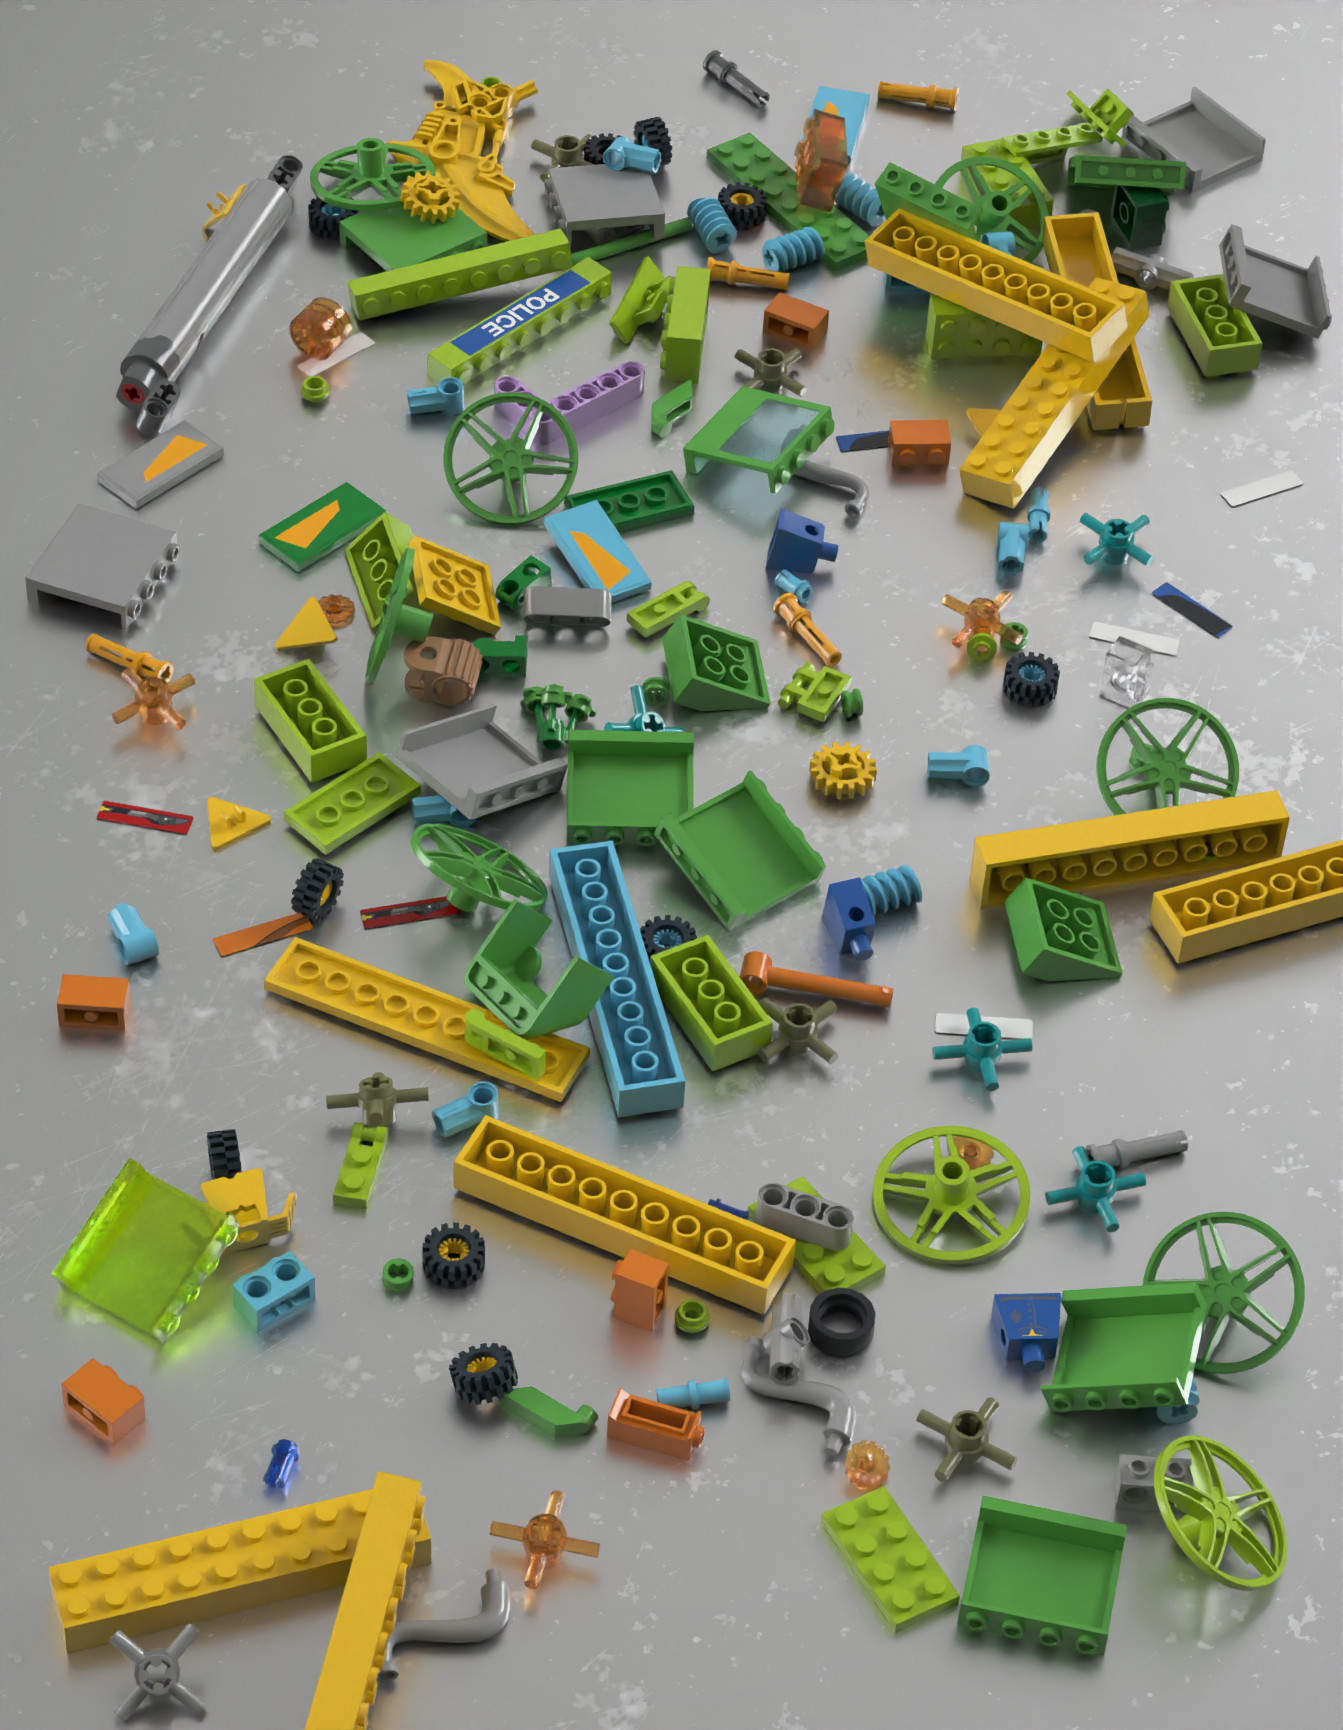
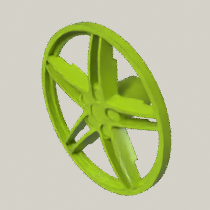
M937 1126L905 1137L884 1156L874 1177L873 1205L876 1217L884 1232L904 1251L933 1263L948 1265L967 1264L986 1259L1008 1246L1019 1234L1029 1212L1030 1184L1027 1173L1019 1158L997 1138L969 1127ZM941 1136L946 1137L949 1156L941 1158L939 1140ZM953 1136L982 1142L996 1150L1006 1159V1162L997 1165L992 1163L970 1171L967 1162L958 1155ZM933 1138L934 1175L903 1172V1174L888 1173L893 1162L905 1150L921 1141ZM1010 1170H1013V1172H1011V1173H1009V1174H1007V1175H1004V1176H1002V1177L999 1176V1175L1004 1174V1173H1006V1172H1008V1171H1010ZM993 1178V1179H991V1180H989V1181H987V1182H984V1183H982V1184H980V1185L977 1184L978 1182H981V1181H984V1180ZM1017 1178L1020 1189V1202L1013 1221L1005 1229L995 1219L996 1216L977 1196ZM884 1182L890 1183V1184H895V1185H900V1187L893 1186V1185H888V1184H884ZM911 1187L925 1188V1190L915 1189ZM883 1191L928 1201L911 1238L904 1235L889 1217L884 1204ZM973 1210L981 1218V1220L998 1235V1237L996 1238L988 1230H986L984 1228V1225L980 1223L976 1218H974L969 1212ZM934 1213L940 1215V1219L932 1228L922 1245L918 1244ZM953 1213H956L990 1241L980 1247L964 1251H942L928 1247Z
M1188 1435L1177 1438L1168 1444L1156 1460L1154 1489L1162 1517L1170 1533L1184 1553L1211 1578L1233 1589L1256 1591L1265 1588L1281 1575L1286 1564L1288 1551L1287 1536L1279 1509L1260 1477L1235 1452L1210 1438ZM1188 1449L1193 1464L1190 1466L1196 1488L1165 1477L1168 1462L1175 1453ZM1212 1455L1234 1469L1252 1491L1231 1497L1226 1496L1222 1479ZM1258 1498L1259 1502L1243 1510H1240L1237 1505L1238 1502L1246 1499ZM1168 1500L1175 1503V1508L1186 1513V1515L1176 1521ZM1262 1509L1267 1516L1272 1532L1273 1556H1271L1257 1536L1242 1522ZM1226 1543L1232 1547L1247 1565L1251 1563L1262 1576L1255 1579H1239L1220 1571L1218 1567Z

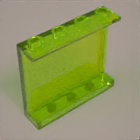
M129 1158L51 1275L61 1287L163 1343L167 1336L172 1335L178 1328L180 1316L186 1307L192 1305L197 1299L200 1291L199 1287L205 1278L212 1275L216 1270L219 1257L226 1246H230L235 1241L240 1225L229 1211L225 1214L146 1172L140 1163Z

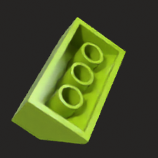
M386 512L379 516L344 549L371 627L375 631H377L382 608L391 588L397 567L406 547H409L408 543L413 538L410 526ZM412 566L405 591L407 593L402 604L432 613L433 610H427L419 605Z

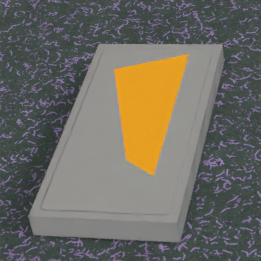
M184 420L97 473V481L137 509L224 456V448Z

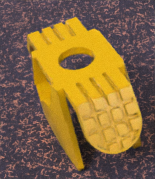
M255 1168L239 1172L232 1179L221 1177L200 1185V1190L207 1201L203 1203V1210L215 1232L207 1234L191 1221H186L182 1225V1229L188 1239L207 1256L225 1251L233 1253L268 1243L272 1238L289 1234L295 1214L297 1195L290 1192L283 1213L268 1217L262 1169Z

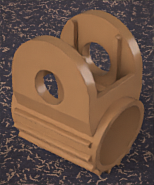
M427 636L424 643L413 640L404 650V661L410 669L405 676V689L409 695L421 701L439 702L448 706L464 704L467 700L470 701L471 696L474 695L483 662L481 660L483 655L479 654V649H476L473 644L462 639L454 638L448 640L441 637ZM431 651L433 652V659H423L420 655L423 652Z

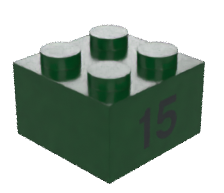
M1115 186L1110 219L1131 251L1161 245L1163 233L1166 231V212L1169 211L1167 196L1163 195L1159 188Z

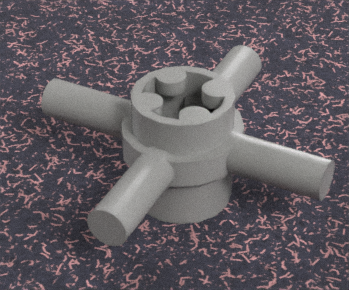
M188 1623L166 1650L155 1648L145 1652L119 1629L113 1634L109 1642L135 1663L134 1676L137 1684L114 1711L115 1715L125 1722L148 1694L161 1696L170 1693L195 1715L205 1706L206 1703L179 1681L180 1666L178 1659L201 1633L194 1625ZM161 1663H164L167 1666L165 1670L166 1677L162 1679V1683H154V1680L149 1678V1672L146 1669L150 1664L158 1667Z

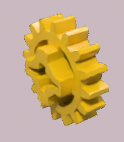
M426 171L425 176H422L419 172H416L414 178L408 176L407 181L403 182L400 202H404V210H412L410 216H421L420 221L422 222L426 218H429L431 223L434 224L438 218L440 221L445 222L446 217L453 218L454 213L458 212L461 196L460 192H456L458 186L456 184L450 185L449 177L444 180L441 179L440 173L432 176L429 171Z
M834 741L832 748L822 745L821 752H813V759H810L809 765L810 781L816 782L815 788L817 790L825 788L826 796L832 792L836 793L837 799H841L842 794H847L850 799H853L855 792L863 796L865 795V788L872 789L873 781H876V759H870L871 752L869 750L861 752V745L859 744L852 748L848 741L843 746H839Z

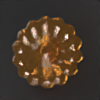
M330 594L327 597H321V600H317L329 623L339 624L347 622L349 618L353 617L355 612L354 602L342 595L335 596Z
M960 1136L953 1138L959 1157L967 1162L970 1171L991 1163L990 1159L994 1157L993 1148L970 1138Z
M862 1440L860 1443L853 1444L852 1450L847 1451V1459L844 1460L845 1474L850 1477L852 1485H857L860 1490L867 1489L872 1491L875 1487H881L883 1481L888 1479V1472L891 1467L888 1463L889 1456L885 1454L884 1447L878 1446L875 1441L868 1442L867 1440Z

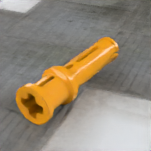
M880 81L878 86V98L917 102L926 104L929 108L939 106L956 111L959 93L957 87L951 90L937 88V85L933 84L927 88Z
M713 257L708 258L706 269H711L710 280L725 281L728 285L738 282L784 291L788 290L790 273L740 266L734 260L729 263L714 260Z
M788 592L781 595L773 604V612L777 616L784 618L791 632L799 633L825 662L827 667L837 665L842 659V654L812 622L811 613L797 603V597L793 593Z
M94 633L86 641V651L130 669L135 677L150 679L160 688L165 687L172 678L174 672L173 663L167 660L163 662L157 660L147 651L137 653ZM109 650H112V651H114V652H116V653H119V654H121L122 656H119V655H117V654H115V653H113V652H110Z

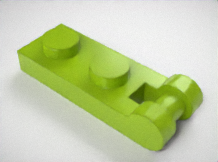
M684 581L627 612V622L646 638L674 623L680 614L687 616L696 610L698 612L705 610L710 603V598L705 593L696 591V586L690 581Z
M471 1009L466 1012V1043L537 1081L545 1074L546 1051L539 1045L528 1042L513 1034L509 1029L485 1019L484 1013L479 1009Z
M354 1122L351 1138L333 1192L334 1204L367 1209L388 1139L387 1127L377 1126L376 1129L365 1127L364 1123ZM363 1141L374 1142L372 1147L362 1145Z

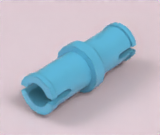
M1035 488L1030 493L1031 506L1027 512V519L1030 522L1028 537L1034 542L1035 533H1037V542L1039 543L1047 539V523L1050 520L1051 512L1048 508L1049 492L1043 489V497H1041V488Z
M727 1378L696 1383L695 1380L687 1381V1385L656 1389L657 1402L676 1408L691 1406V1409H698L700 1404L730 1401V1389Z

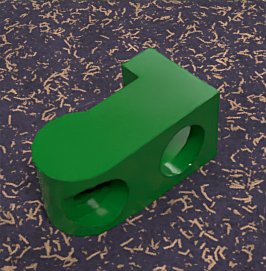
M530 555L499 583L495 592L496 598L515 611L521 610L524 607L525 589L533 586L552 587L551 568ZM535 568L539 570L538 574H536Z
M515 635V641H494L490 638H479L472 643L476 649H479V654L483 655L480 674L526 677L528 636Z

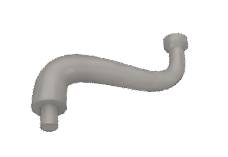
M802 427L799 430V432L793 431L788 435L782 447L781 453L793 442V440L805 429V427ZM806 460L803 466L794 473V475L808 480L854 490L857 495L854 500L848 501L845 505V512L853 518H857L862 514L863 506L869 497V489L867 484L859 477L814 463L810 460Z
M749 1337L745 1345L747 1352L741 1365V1376L745 1384L753 1391L764 1396L807 1403L827 1410L830 1416L823 1432L825 1438L828 1439L824 1451L828 1455L837 1456L841 1446L850 1445L854 1434L857 1416L852 1400L841 1389L832 1385L798 1380L792 1385H777L770 1378L756 1372V1363L759 1356L765 1354L766 1349L762 1339Z
M490 1569L485 1572L487 1584L482 1586L480 1590L482 1599V1612L480 1614L463 1619L411 1620L395 1624L392 1637H388L386 1646L388 1650L382 1671H379L377 1680L389 1682L398 1677V1667L392 1662V1649L399 1642L420 1640L444 1643H473L487 1640L500 1632L508 1621L511 1612V1588L509 1583L501 1581L500 1571L498 1569Z

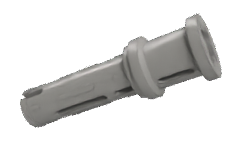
M1183 1130L1130 1142L1119 1138L1114 1139L1111 1144L1096 1147V1145L1090 1144L1086 1145L1085 1150L1090 1161H1102L1112 1167L1123 1169L1132 1161L1187 1151L1188 1143L1180 1142L1187 1140V1136Z

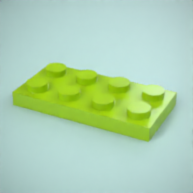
M378 752L285 810L284 821L326 855L411 801L412 798L420 795L421 785Z
M803 1176L785 1185L823 1198ZM756 1201L748 1205L747 1215L756 1224L760 1225L756 1219ZM853 1230L850 1245L839 1251L830 1250L788 1236L796 1240L794 1266L819 1294L838 1287L857 1291L885 1275L886 1265Z
M885 1486L822 1513L821 1523L894 1632H898L959 1604V1593Z

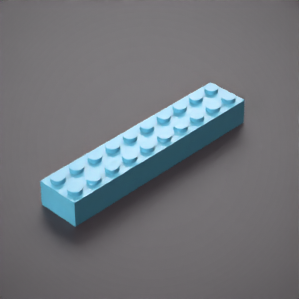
M613 841L550 849L549 878L572 958L576 955L614 977L589 1013V1017L618 1117L683 1108L686 1081Z

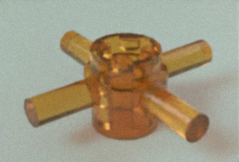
M1004 590L993 601L987 598H977L971 601L969 605L946 594L942 599V605L964 616L965 627L952 638V644L956 648H960L977 633H987L995 638L996 633L1015 644H1019L1023 634L1000 622L999 611L1012 600L1011 593Z
M130 668L123 671L122 678L136 690L135 702L112 713V719L116 724H120L139 714L140 719L149 725H159L169 721L177 730L182 729L186 725V720L171 705L172 696L195 684V679L191 674H187L167 684L165 680L158 677H149L142 680Z
M559 1490L551 1492L546 1512L530 1519L526 1528L492 1521L489 1535L523 1542L526 1557L530 1563L524 1584L530 1589H537L539 1587L543 1570L558 1565L564 1551L595 1558L599 1556L600 1543L567 1537V1532L562 1521L559 1519L565 1494Z

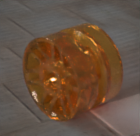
M319 297L312 300L291 321L289 331L292 341L303 354L317 360H325L350 337L352 324L348 314L338 303L328 298Z

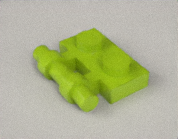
M806 662L803 667H799L792 676L793 681L790 684H786L781 690L778 705L783 709H787L790 704L797 702L796 712L825 722L840 701L841 692L848 690L850 687L852 676L826 666L817 673L815 672V666L812 663Z

